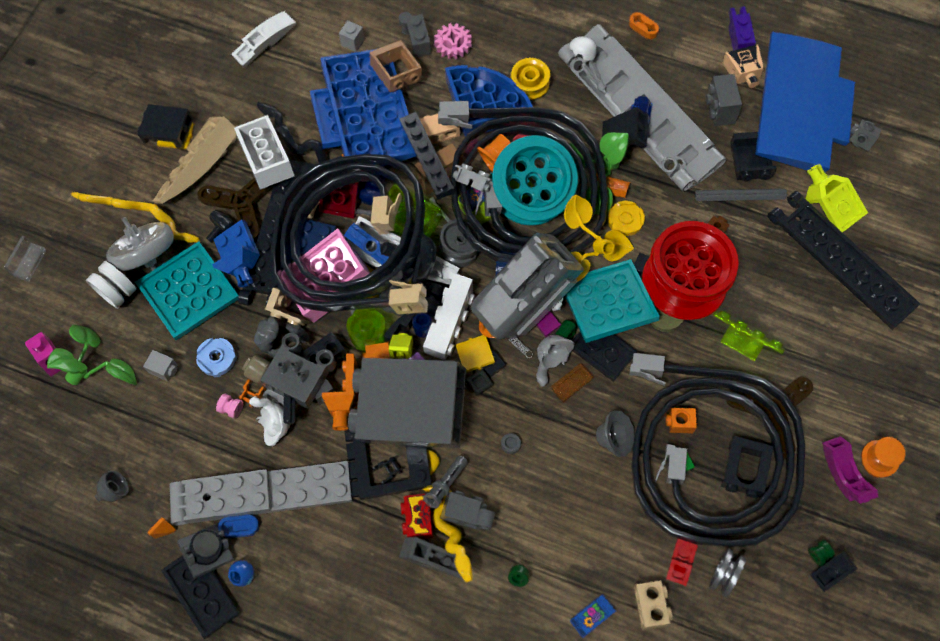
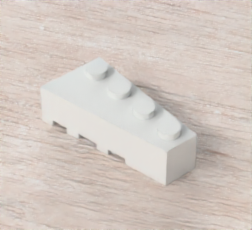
M453 272L449 275L450 286L449 288L445 287L442 294L443 305L438 306L436 310L435 320L437 321L436 323L432 322L423 345L425 354L445 361L447 356H451L454 350V339L459 338L461 333L460 325L462 321H466L468 316L467 308L475 299L473 280Z

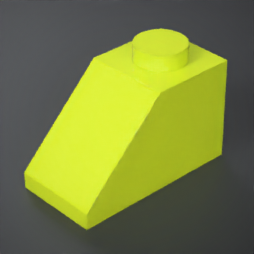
M406 333L392 335L388 349L391 359H408L412 357V336Z

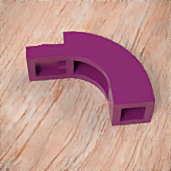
M840 436L822 443L829 470L837 486L849 501L856 500L860 504L878 497L877 489L868 483L858 471L853 458L852 447L848 441Z

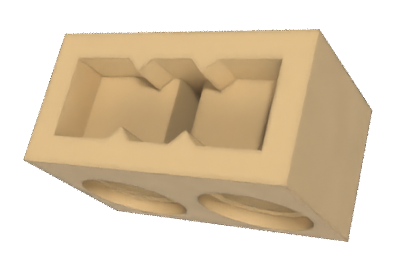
M661 581L636 584L634 591L642 630L668 626L670 624L669 620H672V613L670 607L666 606L665 599L668 598L666 586H662ZM649 589L654 590L657 598L654 600L649 599L646 591ZM651 611H658L661 614V620H653L651 618Z

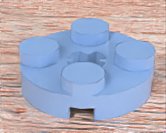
M223 338L207 339L198 347L196 353V361L199 368L205 374L213 377H220L227 373L237 359L233 346ZM214 353H216V355L218 353L221 354L218 360L212 361V355Z

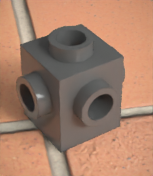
M862 119L859 124L855 123L849 133L852 135L849 141L854 146L869 151L879 138L881 129L877 128L874 123Z

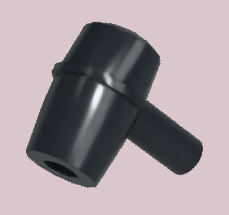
M212 211L209 219L216 227L206 239L212 243L213 239L221 231H226L235 223L221 211Z

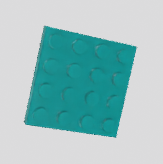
M199 241L135 282L175 340H178L237 301L239 297L223 273L213 268L212 264L215 262Z
M631 259L589 271L565 295L585 343L659 321V314Z

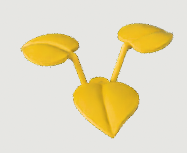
M574 195L565 207L564 219L566 224L571 229H576L580 226L584 231L596 238L593 242L594 252L583 255L576 251L571 252L584 268V271L576 278L578 282L587 275L590 269V262L585 259L586 257L602 254L606 260L613 262L621 259L625 254L634 250L629 239L620 231L610 230L602 239L601 236L596 235L585 227L584 224L588 223L592 217V206L586 199Z

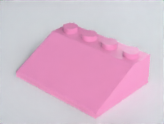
M336 229L301 256L308 271L325 281L347 282L365 277L371 273L339 229ZM295 262L291 264V268L299 282L310 289L338 292L322 289L306 279ZM285 270L281 272L284 283L294 295L302 300L329 302L311 298L291 283ZM296 304L302 315L313 323L328 313L304 309Z

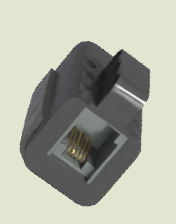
M535 233L472 301L471 310L479 320V331L486 337L505 340L528 334L577 283L576 278L584 271V268L555 236Z

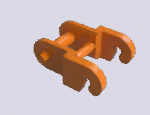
M248 379L243 386L244 391L239 396V400L249 403L250 399L246 398L247 394L261 399L264 394L263 390L265 391L266 388L262 386L259 392L254 394L248 391L249 384L252 383V380Z

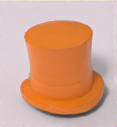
M499 134L484 149L481 147L477 148L491 173H493L494 164L499 154L511 143L502 134Z
M884 437L880 440L869 442L861 453L864 469L870 475L877 478H885L894 474L905 459L904 446L892 437Z

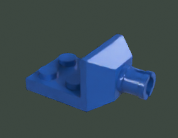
M241 219L213 239L221 259L212 264L215 269L235 276L239 287H247L253 283L249 270L255 266L260 254L246 221Z

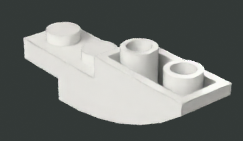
M285 11L276 14L247 34L242 39L244 43L232 53V56L245 68L269 45L272 47L296 22Z

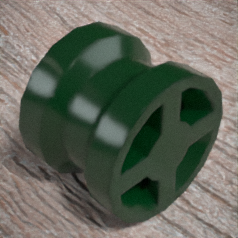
M820 540L816 547L808 549L810 557L819 566L825 565L826 560H832L835 557L834 550L825 540Z

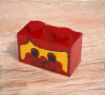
M425 494L404 496V502H401V514L405 515L406 522L402 523L403 535H407V538H433L430 506L424 502L423 496Z

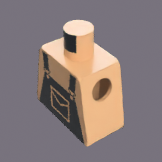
M758 44L726 52L723 64L730 74H735L736 82L738 84L747 82L749 88L756 87L759 84L758 79L763 71Z

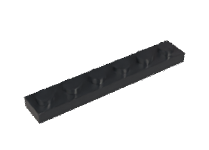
M414 112L399 118L400 124L437 200L454 194V187L417 113Z

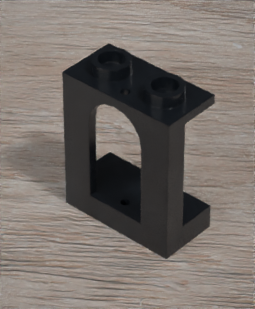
M733 436L729 443V456L724 479L720 487H724L726 491L737 493L738 491L746 493L745 495L750 498L761 497L765 493L774 446ZM741 452L760 457L757 477L752 484H743L737 478V468Z

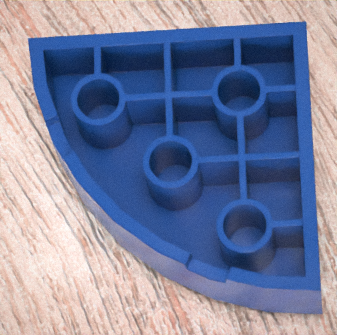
M468 65L445 68V78L452 100L468 101L469 109L533 107L525 92L521 91L513 80L500 72L485 67H468ZM469 118L468 124H472V129L462 127L464 136L466 137L469 132L484 122L499 118Z

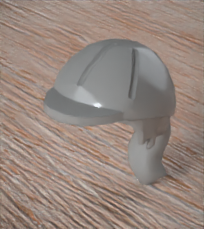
M550 335L540 342L537 348V356L540 363L536 374L537 382L540 386L543 387L548 384L547 370L549 368L557 367L561 362L565 365L571 350L574 348L573 341L562 336Z

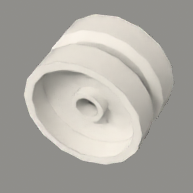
M104 261L98 267L99 273L104 278L92 273L86 279V282L103 299L118 309L124 303V298L120 293L125 296H131L135 292L136 287L121 271L107 261Z

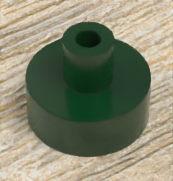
M524 565L511 567L508 574L509 582L516 587H523L528 584L530 577L528 569Z

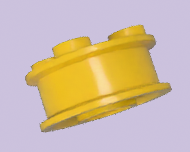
M525 58L513 66L511 80L516 83V86L521 91L525 92L529 100L540 98L547 92L550 71L543 61L536 58Z

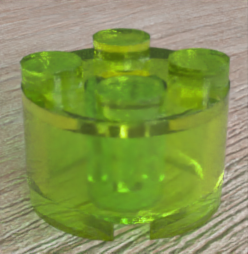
M374 308L355 310L351 317L348 318L346 324L348 335L356 349L366 351L365 346L385 343L384 334L387 331L385 319Z

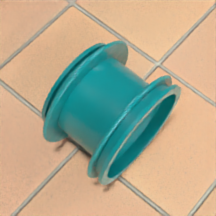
M525 136L511 142L499 154L494 164L493 173L490 174L494 192L502 205L501 213L511 221L522 225L544 224L557 217L565 210L571 197L575 195L578 185L577 168L571 154L560 143L544 136ZM541 160L543 168H537L534 161ZM516 164H524L525 171H518ZM547 174L555 176L556 180L554 183L547 181ZM529 178L535 179V187L528 185ZM512 180L517 181L519 188L512 189L509 182ZM542 191L547 192L549 200L541 199L540 193ZM529 195L531 203L525 204L522 201V196Z

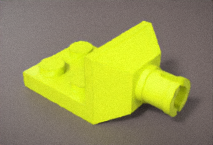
M817 164L807 170V173L813 180V184L809 186L805 199L810 204L819 203L829 221L842 233L868 213L849 178L827 175L822 169L821 164Z

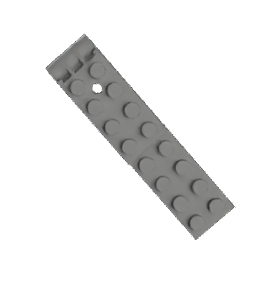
M348 461L274 471H267L265 469L170 483L171 525H185L220 520L232 516L257 515L352 502ZM211 496L209 501H205L206 497Z

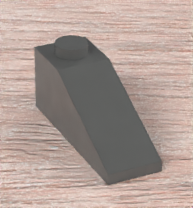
M416 537L405 538L399 558L462 579L455 566L456 554H450L445 549Z

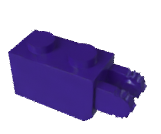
M745 7L740 8L739 15H736L735 8L729 9V34L733 50L756 44L750 14H747Z

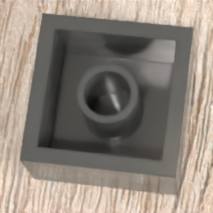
M735 74L713 76L711 84L708 85V94L705 95V101L710 107L709 118L713 120L714 126L736 123L742 102Z

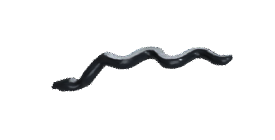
M257 102V108L265 116L268 115L269 118H275L274 129L277 134H281L285 144L292 153L301 155L312 148L316 152L319 163L328 161L320 142L315 139H308L301 145H298L294 141L288 127L283 124V115L273 106Z

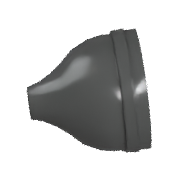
M110 470L105 472L98 480L95 498L98 501L104 500L107 502H114L124 498L129 490L126 479L117 471Z

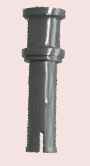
M463 456L456 457L442 478L433 483V488L430 492L423 496L424 502L432 508L440 506L441 499L448 495L449 487L468 464L466 458Z

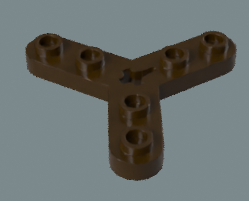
M254 177L239 191L214 186H203L198 190L197 196L202 204L235 210L237 221L239 222L241 219L246 221L255 242L258 240L260 229L253 205L274 184L260 189ZM239 200H245L246 203H239Z
M799 377L782 392L788 396L795 408L811 394L814 386L810 379ZM729 390V392L745 396L767 414L780 436L783 460H786L783 431L772 413H770V410L750 395ZM775 397L773 399H770L777 404L778 408L780 409L781 413L783 414V416L789 424L787 418L788 413L784 409L781 402L777 400ZM726 400L730 407L752 414L742 405ZM793 440V447H794V453H795V450H796V449H795V443H794V440Z

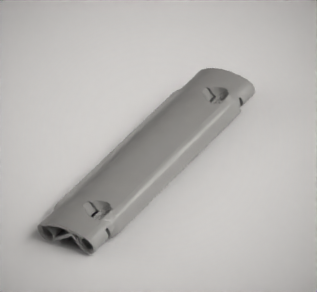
M600 24L593 27L584 37L592 39L596 45L595 59L592 61L596 65L601 81L606 87V94L599 91L596 84L585 73L583 68L577 71L578 67L582 64H586L590 68L589 61L583 60L582 54L575 56L573 50L569 48L570 44L564 45L559 50L558 56L613 116L635 107L648 114L647 146L643 149L682 192L705 180L725 163L726 158L714 147L712 141ZM670 163H675L672 170H667V166Z

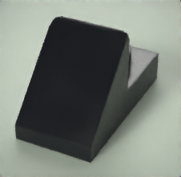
M843 551L813 572L811 577L821 590L825 592L858 568Z

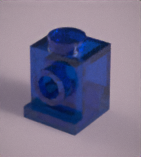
M638 96L635 98L634 104L631 105V109L638 107L647 113L648 125H650L653 104L647 97Z

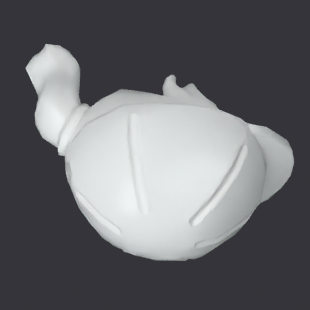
M256 396L252 397L249 403L253 407H263L261 409L262 417H257V419H259L258 423H261L264 427V442L268 446H274L287 433L290 425L283 422V406L273 403L267 398L258 399Z

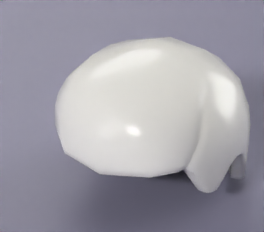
M576 37L570 42L569 48L573 50L575 56L582 54L585 61L595 59L596 45L592 39Z

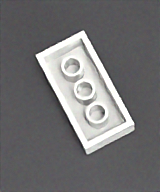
M268 115L234 127L260 189L294 177L289 159Z

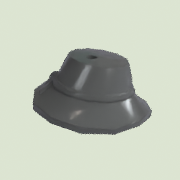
M611 411L606 416L605 422L597 428L596 439L600 446L608 449L609 452H612L617 457H625L632 450L634 428L629 417L623 412Z

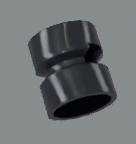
M433 282L424 283V287L427 290L425 299L428 301L427 312L422 314L435 317L437 307L441 306L440 303H442V294L445 288Z

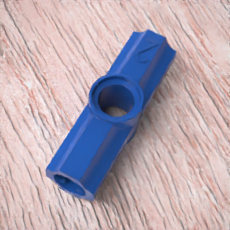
M355 223L348 228L344 234L347 239L381 265L388 260V256L381 255L380 249L382 244L377 239L373 238ZM369 242L377 244L375 251L370 252L366 249Z

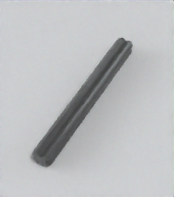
M786 189L696 190L695 192L696 201L783 200L787 197Z

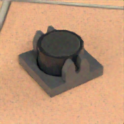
M216 524L177 541L194 579L233 561L229 551L228 540L224 539V532L222 530L219 531Z

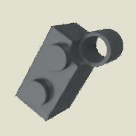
M453 491L448 493L445 498L440 519L476 530H491L495 513L486 510L487 505L484 504V499L475 496L469 498L463 492Z

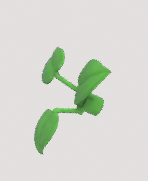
M611 132L601 138L600 151L605 155L603 160L606 177L611 174L612 170H616L619 167V163L623 160L628 146V133ZM570 143L569 145L573 148V150H574V151L577 153V155L581 158L583 167L585 168V162H584L583 156H582V155L580 154V152L575 148V146H574L572 143ZM598 180V192L595 214L599 215L601 203ZM608 187L606 217L613 203V195ZM588 188L586 192V200L589 203L591 195L590 188Z
M75 324L69 329L70 336L77 342L84 344L78 360L74 358L71 352L62 348L54 349L48 358L47 368L67 372L65 379L72 385H78L83 377L87 379L91 374L106 366V371L112 376L132 385L137 383L133 369L126 362L113 358L110 362L105 361L87 372V366L81 361L89 345L95 348L98 347L100 338L93 330L85 326Z

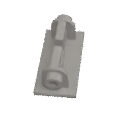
M462 163V166L455 165V167L459 168L453 174L455 181L469 185L472 179L471 187L481 192L489 191L490 184L488 182L492 181L489 178V173L481 170L479 173L472 171V166Z

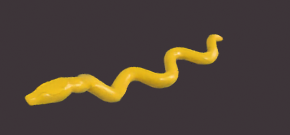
M77 192L71 193L73 197L82 202L150 212L157 220L170 226L174 239L189 243L200 242L199 237L190 233L177 232L173 219L156 204Z
M427 450L428 459L430 460V473L432 475L440 462L435 452ZM433 487L425 488L422 490H424L425 492H430V490ZM444 496L440 506L435 508L432 513V523L439 531L450 537L445 543V550L450 554H456L455 566L463 580L470 582L473 580L471 562L466 555L465 548L458 545L462 539L461 531L440 519L446 498Z

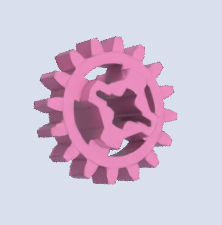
M451 23L447 28L443 25L442 30L438 29L437 35L434 36V45L437 48V53L441 52L442 57L448 55V59L451 56L457 59V55L464 57V52L468 53L469 48H471L472 37L469 35V30H465L464 26L459 28L457 23L454 27H452Z

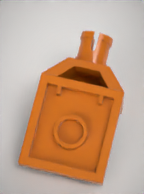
M354 353L346 354V361H343V373H345L346 379H343L342 386L345 392L322 393L325 405L333 417L332 429L336 431L348 430L349 413L352 408L358 409L359 393H355L352 387L354 370L359 369Z

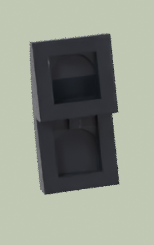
M417 313L404 314L398 318L384 334L385 343L388 342L390 344L392 335H398L401 331L408 334L417 320Z

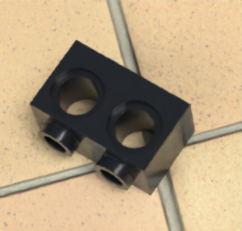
M330 332L301 352L300 356L313 362L319 351L337 348L336 352L332 354L336 364H339L345 359L346 351L335 335ZM324 359L322 364L329 363L331 359Z

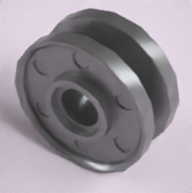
M727 549L709 585V589L714 591L719 584H722L721 595L726 598L735 586L746 561V558L742 555L737 558L735 563L731 561L733 551Z

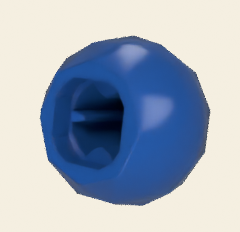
M244 560L234 562L228 570L230 582L239 587L250 584L254 578L252 564Z

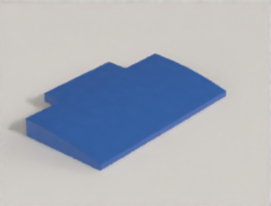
M776 32L771 33L755 155L804 170H809L817 164H821L824 172L830 169L832 142L845 146L849 143L855 82L839 77L842 47L800 36Z
M374 50L321 57V68L326 88L311 90L310 96L323 149L341 146L343 156L378 154L389 155L398 161L416 157L399 118L409 115L402 90L390 92L371 67L370 52ZM393 62L383 65L391 77L397 75Z

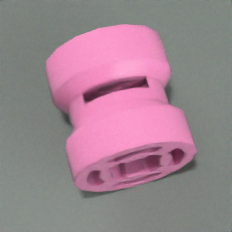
M223 394L218 400L216 411L222 414L227 413L229 417L236 419L243 408V401L232 399L230 395Z

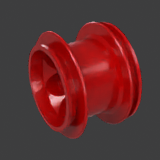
M699 221L679 222L664 230L654 242L650 257L643 269L642 282L654 306L663 313L682 320L701 319L711 315L721 306L726 293L734 284L739 264L737 251L732 241L718 228Z

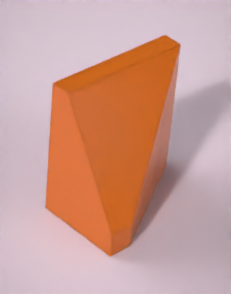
M162 517L148 531V534L157 539L175 533L176 529Z

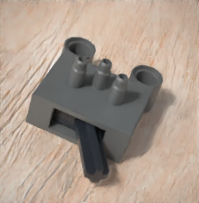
M288 333L282 338L281 347L260 380L265 388L284 397L283 422L288 425L295 423V403L308 409L329 372L333 371L336 367V361L332 352L326 349L317 353V365L298 356L302 351V344L299 337L294 333ZM291 342H296L295 346L288 347ZM324 359H331L329 363L322 364Z

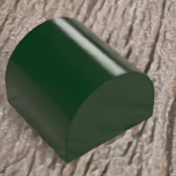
M564 320L553 335L572 340L576 335V326L571 321Z

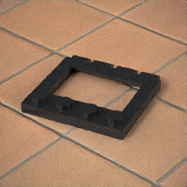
M349 426L348 430L344 431L346 442L353 441V443L346 444L348 461L355 460V462L348 464L350 480L358 479V481L351 482L352 497H360L361 500L432 487L427 447L406 445L410 479L370 487L365 442L356 440L355 433L349 431Z

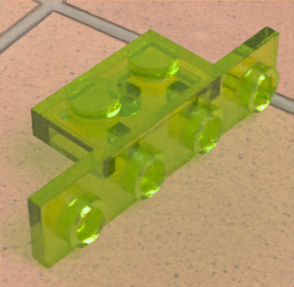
M723 310L714 312V317L730 325L720 341L721 343L753 361L756 360L764 345L783 354L785 349L782 347L783 344L775 339H772V341L766 339L763 332L757 329L754 331L748 329V324L741 320L736 322L730 319L731 315Z

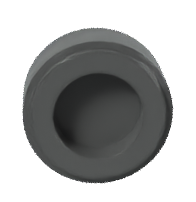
M514 433L504 435L501 440L502 450L507 454L517 453L521 447L520 438Z

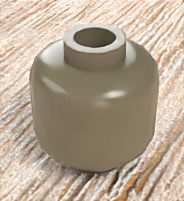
M258 355L249 356L242 368L244 376L257 384L261 383L260 380L270 362Z

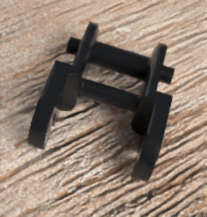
M390 457V460L384 463L382 461L377 467L372 468L373 471H377L384 467L388 471L390 476L386 478V481L383 480L382 484L389 483L394 480L393 476L398 473L401 474L403 468H399L396 464V457ZM392 464L395 471L391 472L388 465Z

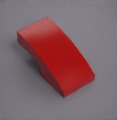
M677 538L666 576L667 580L687 585L698 547L697 544Z

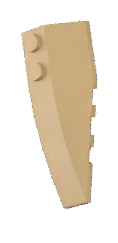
M210 117L188 145L187 150L189 152L179 159L180 166L170 173V182L166 181L153 201L163 204L184 191L205 174L219 158L226 154V148L229 144L234 143L237 139L235 126L225 117Z

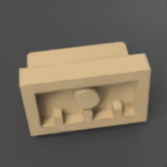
M279 288L272 289L265 310L271 312V316L279 319L281 317L288 318L287 322L297 326L311 324V321L306 317L286 310L291 300L284 296Z

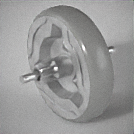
M126 217L122 218L126 226L123 230L125 235L114 242L106 253L108 263L119 271L134 269L142 265L146 268L150 267L153 271L156 269L154 265L156 264L155 258L166 251L174 240L172 229L164 222H154L137 228L135 224L130 225Z

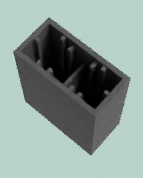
M362 358L361 369H355L352 377L353 391L359 393L358 409L352 408L349 413V431L355 433L356 440L370 444L460 448L466 368L458 361Z

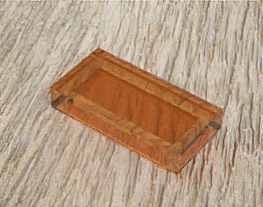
M580 363L553 384L551 390L564 403L592 381L593 376Z

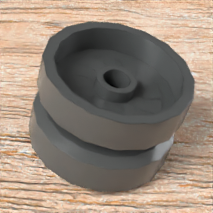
M463 219L466 227L481 242V237L467 220ZM451 220L444 225L439 240L438 251L440 257L456 267L469 266L476 260L479 251L475 250L458 230L456 220Z

